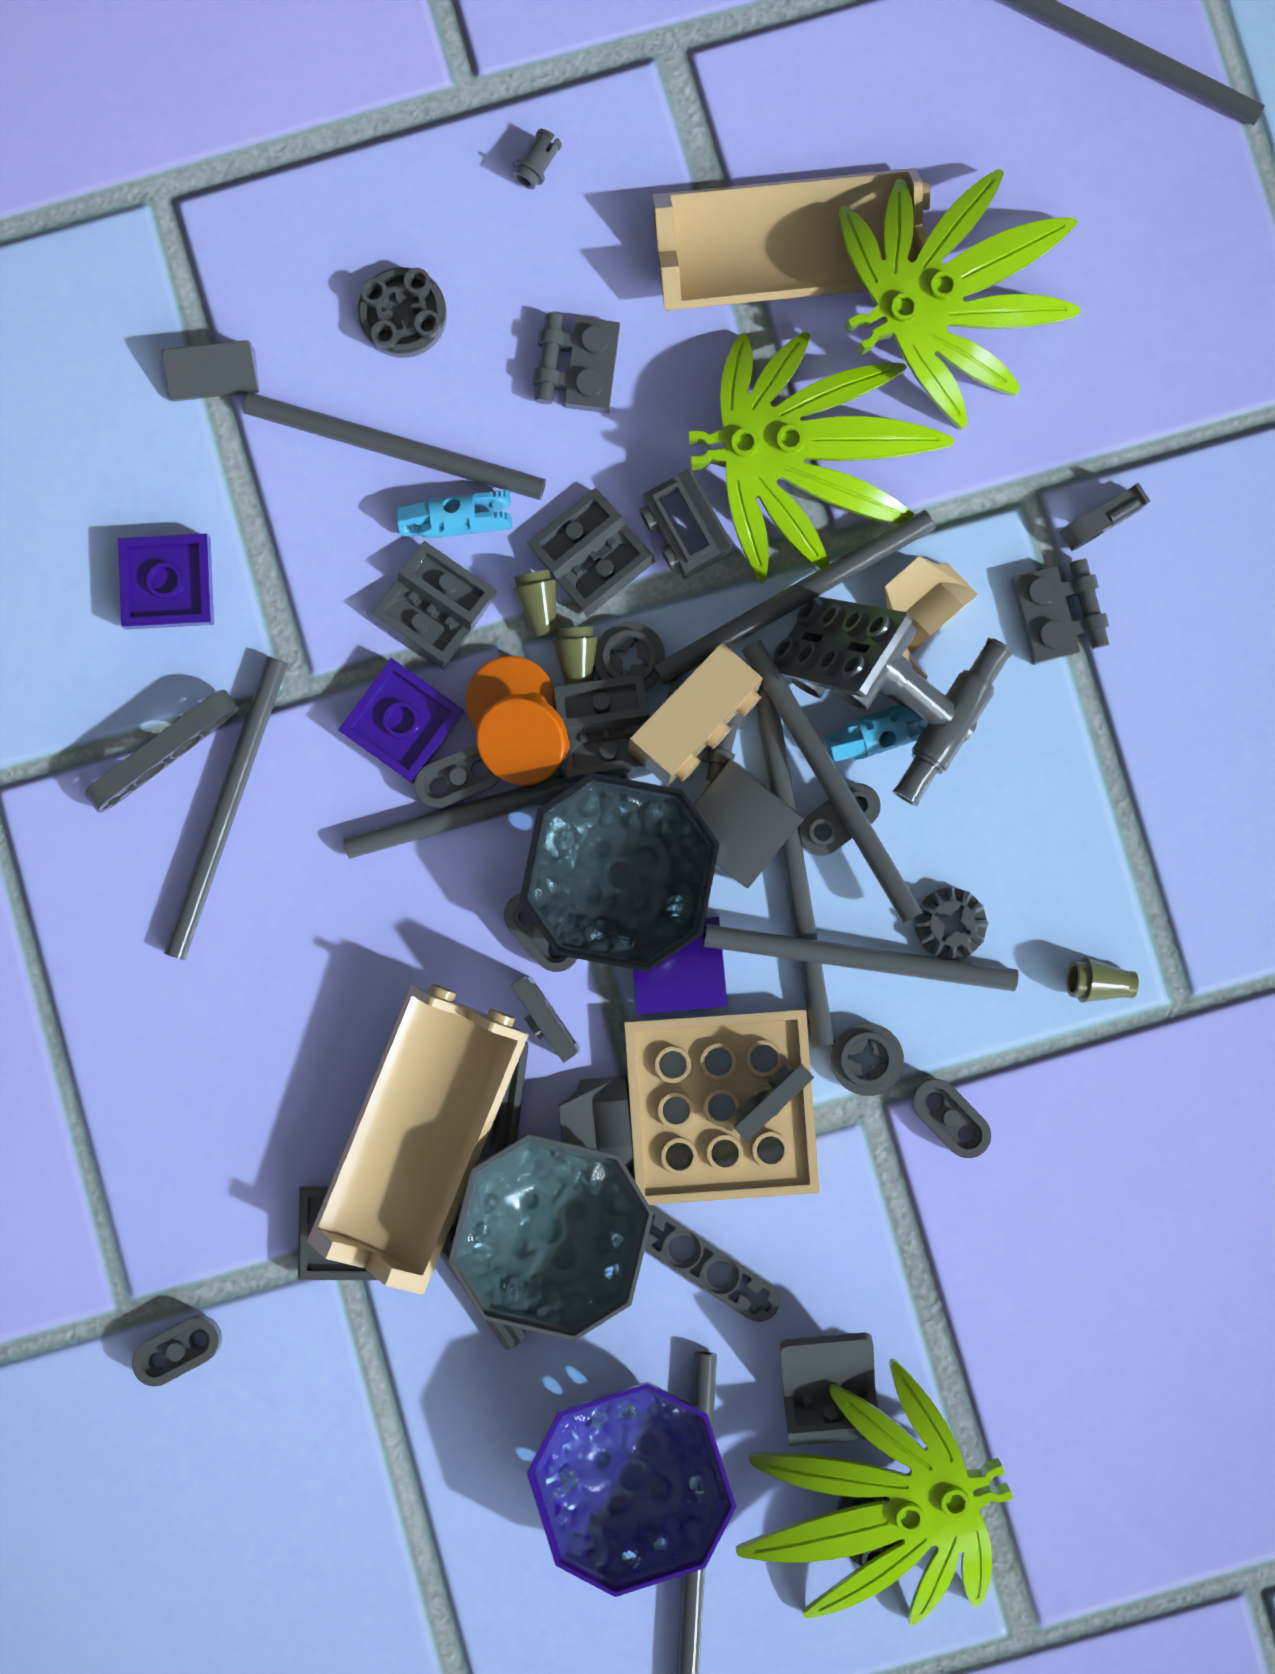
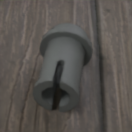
M538 129L535 138L523 157L516 159L513 163V168L515 169L512 173L513 178L527 189H534L536 185L543 184L545 181L544 172L557 151L562 147V142L559 138H556L553 143L550 142L555 135L546 129Z

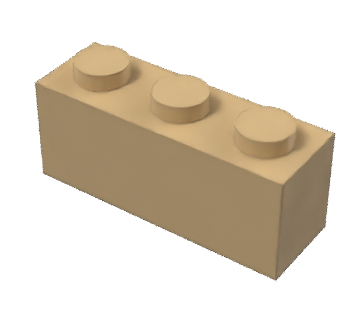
M722 642L630 738L627 751L667 787L676 777L684 781L701 762L696 756L707 744L712 749L719 745L731 730L726 724L737 713L742 717L746 716L758 703L761 696L757 692L763 678Z

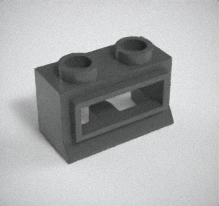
M690 467L672 479L642 494L644 507L639 509L640 515L651 533L658 530L665 546L661 547L660 550L672 572L679 569L684 579H687L732 554L733 544ZM678 491L708 544L707 547L692 555H689L660 502Z

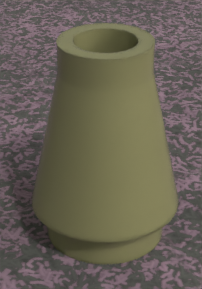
M549 569L515 576L517 588H513V592L528 623L531 636L537 637L556 633V580H551Z
M592 626L557 629V640H553L565 685L592 681L598 638L593 637Z
M1085 957L1081 962L1073 961L1070 964L1066 980L1067 992L1070 997L1078 998L1081 1003L1116 998H1134L1138 992L1139 978L1135 971L1123 970Z

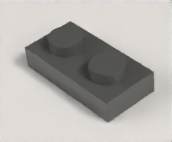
M799 1062L793 1068L788 1063L784 1064L767 1081L772 1088L764 1096L758 1099L753 1094L734 1112L738 1118L733 1124L734 1129L748 1141L815 1077Z

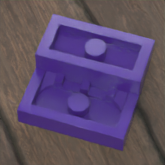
M719 917L705 918V924L720 926ZM702 934V936L649 972L633 969L636 1014L728 1007L723 950L703 947Z

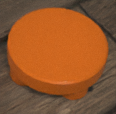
M518 656L499 657L484 664L470 680L466 692L467 714L472 725L477 730L481 717L496 701L509 695L531 692L542 695L547 703L556 709L554 687L546 672L533 661Z
M539 693L514 694L499 699L483 714L477 727L476 743L482 761L498 778L515 785H533L548 779L559 768L570 749V741L561 716Z

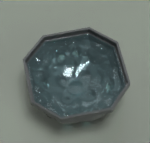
M528 1133L471 1168L448 1263L483 1320L575 1341L632 1305L654 1212L619 1155Z

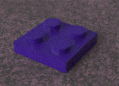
M207 533L118 538L122 628L130 630L214 625L211 537Z
M390 658L338 731L413 784L419 771L428 764L465 711L397 661Z

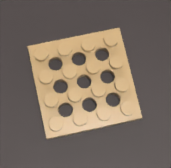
M806 1010L624 1022L635 1183L649 1205L820 1193L812 1082H809L748 1141L733 1127V1124L738 1120L734 1112L753 1094L757 1096L762 1091H769L772 1086L767 1081L784 1064L788 1063L793 1068L799 1062L811 1073ZM768 1045L776 1053V1063L769 1071H758L751 1064V1053L757 1046ZM715 1048L725 1049L731 1056L729 1070L721 1075L710 1073L705 1066L706 1055ZM670 1051L679 1052L686 1059L684 1073L676 1078L665 1076L659 1067L661 1057ZM717 1094H726L734 1101V1112L726 1120H717L708 1111L709 1101ZM672 1097L683 1098L689 1105V1115L681 1123H671L663 1115V1106ZM766 1137H776L783 1144L782 1156L772 1163L762 1161L757 1154L759 1142ZM720 1140H730L738 1148V1156L730 1165L722 1166L712 1159V1148ZM675 1143L688 1145L693 1153L691 1163L683 1169L673 1168L666 1160L668 1148Z

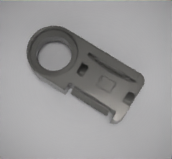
M1138 482L1110 501L1077 519L1064 528L1060 534L1070 550L1075 551L1144 509L1151 500Z

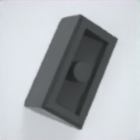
M249 340L168 348L161 351L169 396L172 402L259 392L256 353Z

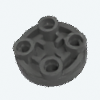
M397 267L385 270L374 278L365 281L361 288V296L358 303V319L365 337L377 350L392 357L409 358L428 351L441 338L447 322V307L441 289L424 269Z

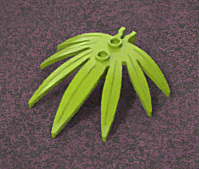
M996 169L980 179L954 202L929 235L915 262L908 260L913 237L914 212L911 195L903 179L896 180L885 210L883 223V251L885 260L881 258L880 249L873 232L856 212L847 206H842L837 213L842 239L849 259L861 283L876 304V307L869 314H859L849 319L845 324L847 331L850 333L858 327L867 329L880 322L881 325L873 329L869 339L860 342L857 348L862 355L871 350L877 341L894 336L907 365L923 390L959 430L964 429L967 425L964 400L953 375L935 353L966 376L998 392L1015 396L1019 392L1020 386L999 359L980 345L948 332V326L975 329H1017L1058 323L1076 318L1080 314L1079 306L1061 299L1042 295L1008 294L990 296L968 302L963 300L967 296L1009 278L1050 251L1077 225V220L1073 217L1045 219L1005 230L970 247L946 264L942 262L968 235L988 208L1002 181L1004 172L1001 169Z
M803 332L772 357L761 372L750 394L748 389L753 370L751 344L747 334L744 333L740 334L735 340L727 356L721 380L720 412L723 430L710 435L704 431H689V446L700 444L705 446L706 449H723L708 450L703 456H691V470H701L707 468L710 464L726 467L727 495L733 524L746 559L760 583L765 582L767 578L769 551L766 526L756 500L757 498L760 499L768 515L782 535L802 557L817 570L829 564L825 549L814 526L795 500L777 484L779 479L833 506L880 522L898 525L915 515L898 500L861 479L833 469L806 464L804 460L865 461L905 457L952 447L954 444L952 436L918 424L880 417L839 416L805 421L800 420L802 417L849 402L886 384L906 371L907 366L904 363L874 364L831 375L805 387L778 406L773 407L770 403L783 390L799 367L808 347L810 333Z
M894 1358L890 1359L889 1366L897 1395L912 1427L926 1445L925 1448L896 1421L871 1403L835 1384H830L828 1389L834 1402L851 1424L879 1450L909 1467V1473H902L868 1463L819 1455L769 1452L749 1454L750 1464L753 1467L789 1484L831 1495L886 1497V1500L832 1511L770 1531L737 1545L735 1549L739 1557L785 1563L818 1562L862 1554L903 1539L902 1542L887 1549L854 1570L803 1608V1616L807 1619L847 1609L878 1594L908 1572L932 1546H937V1549L930 1558L915 1590L907 1618L910 1625H916L924 1619L942 1599L952 1581L961 1552L962 1582L971 1605L979 1607L989 1589L992 1575V1550L980 1509L991 1501L1000 1503L1014 1499L1007 1482L999 1486L990 1485L994 1477L1005 1474L999 1458L983 1464L980 1469L966 1470L958 1445L940 1411L914 1377Z

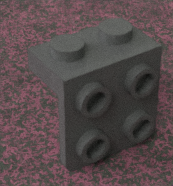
M866 1332L845 1333L817 1337H800L782 1341L779 1348L789 1446L866 1440L839 1409L831 1397L828 1388L830 1384H835L878 1408L875 1390L874 1345L871 1334Z

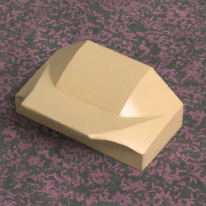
M918 556L884 586L886 609L903 611L913 617L911 624L916 628L917 632L907 647L911 654L978 595L948 563L937 564L922 556Z

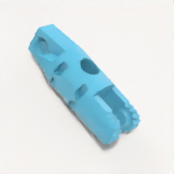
M502 490L429 498L420 501V503L397 507L399 532L401 536L441 538L510 530L513 526L511 514L500 510H505V508H509V505H511V493Z
M899 704L890 709L852 720L845 724V728L824 736L827 751L834 762L853 757L855 760H860L916 742L928 722L922 719V721L907 724L906 722L920 718V716Z

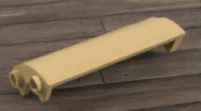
M916 168L652 194L664 310L866 291L853 268L842 239L837 214L839 208L847 206L866 222L876 238L881 258L885 260L883 251L885 210L896 180L903 179L909 189L914 212L913 237L908 260L915 262L928 239V235L923 227V210L930 209L928 182L922 183Z
M433 983L430 984L428 991L413 985L410 986L307 1240V1243L325 1259L365 1268L385 1286L422 1295L425 1293L465 1194L471 1168L476 1166L529 1036V1034L513 1027L516 1018L492 1008L489 1009L488 1014L456 1002L454 999L457 993Z

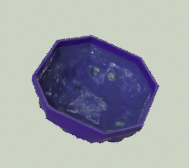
M644 1382L558 1410L527 1470V1476L555 1566L613 1597L706 1568L736 1509L735 1499L707 1412L650 1382Z

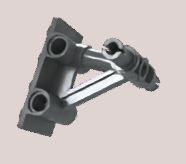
M818 596L800 609L797 623L788 637L782 640L776 647L773 661L783 677L816 698H822L825 691L830 689L851 705L867 711L880 692L915 712L928 722L911 750L913 761L892 791L903 801L917 807L937 773L942 774L943 771L948 769L963 743L974 733L977 727V720L994 695L993 691L995 688L992 684L1008 658L1013 654V651L1001 641L988 637L985 642L986 644L971 668L960 672L946 695H944L912 669L911 662L903 656V653L917 632L916 628L911 624L913 617L908 613Z

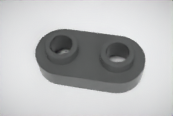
M476 745L423 767L416 776L415 791L418 798L428 807L444 809L492 789L498 784L500 778L490 770H488L484 777L479 778L473 775V766L477 762H483ZM437 779H443L447 783V789L441 795H435L431 791V785Z
M862 783L848 785L855 798L858 797L865 801L866 810L864 814L870 824H872L877 819L881 809L878 794L873 788ZM827 800L806 816L799 827L803 848L816 856L829 855L852 839L830 800ZM819 824H824L830 829V837L826 841H820L814 835V829Z
M521 893L511 898L504 910V921L510 932L544 969L551 972H563L570 969L577 959L565 956L558 959L553 958L549 954L550 945L535 922L526 925L519 919V914L524 909L520 902Z
M931 1078L917 1085L911 1099L915 1114L951 1152L962 1158H975L987 1150L991 1142L989 1124L950 1083L941 1079ZM936 1092L941 1096L942 1103L938 1109L931 1110L926 1104V1099L929 1094ZM970 1126L973 1129V1138L969 1142L963 1143L958 1138V1132L961 1127Z
M197 1315L186 1319L147 1340L136 1349L132 1358L134 1375L143 1384L153 1387L170 1382L209 1361L217 1354L222 1344L221 1329L213 1319L207 1316ZM194 1331H201L206 1335L207 1342L205 1346H198L194 1343L192 1338ZM155 1352L165 1356V1367L159 1368L153 1364L152 1356Z

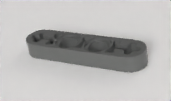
M226 690L215 692L87 788L84 795L97 813L111 809L225 724L238 712L239 707Z
M649 1205L654 1212L652 1219L654 1226L664 1231L665 1224L669 1223L674 1228L665 1235L661 1249L652 1245L658 1240V1236L649 1231L645 1247L646 1251L750 1320L764 1322L771 1319L777 1313L780 1305L779 1295L776 1287L768 1279L657 1205ZM678 1236H687L695 1243L696 1251L691 1259L687 1261H678L669 1252L671 1241ZM717 1261L728 1263L734 1271L732 1281L723 1287L713 1285L707 1277L709 1267ZM742 1274L750 1277L744 1284L753 1292L758 1293L762 1288L768 1290L766 1298L770 1305L767 1308L759 1306L755 1311L751 1310L750 1298L740 1291L736 1300L729 1296L738 1288Z

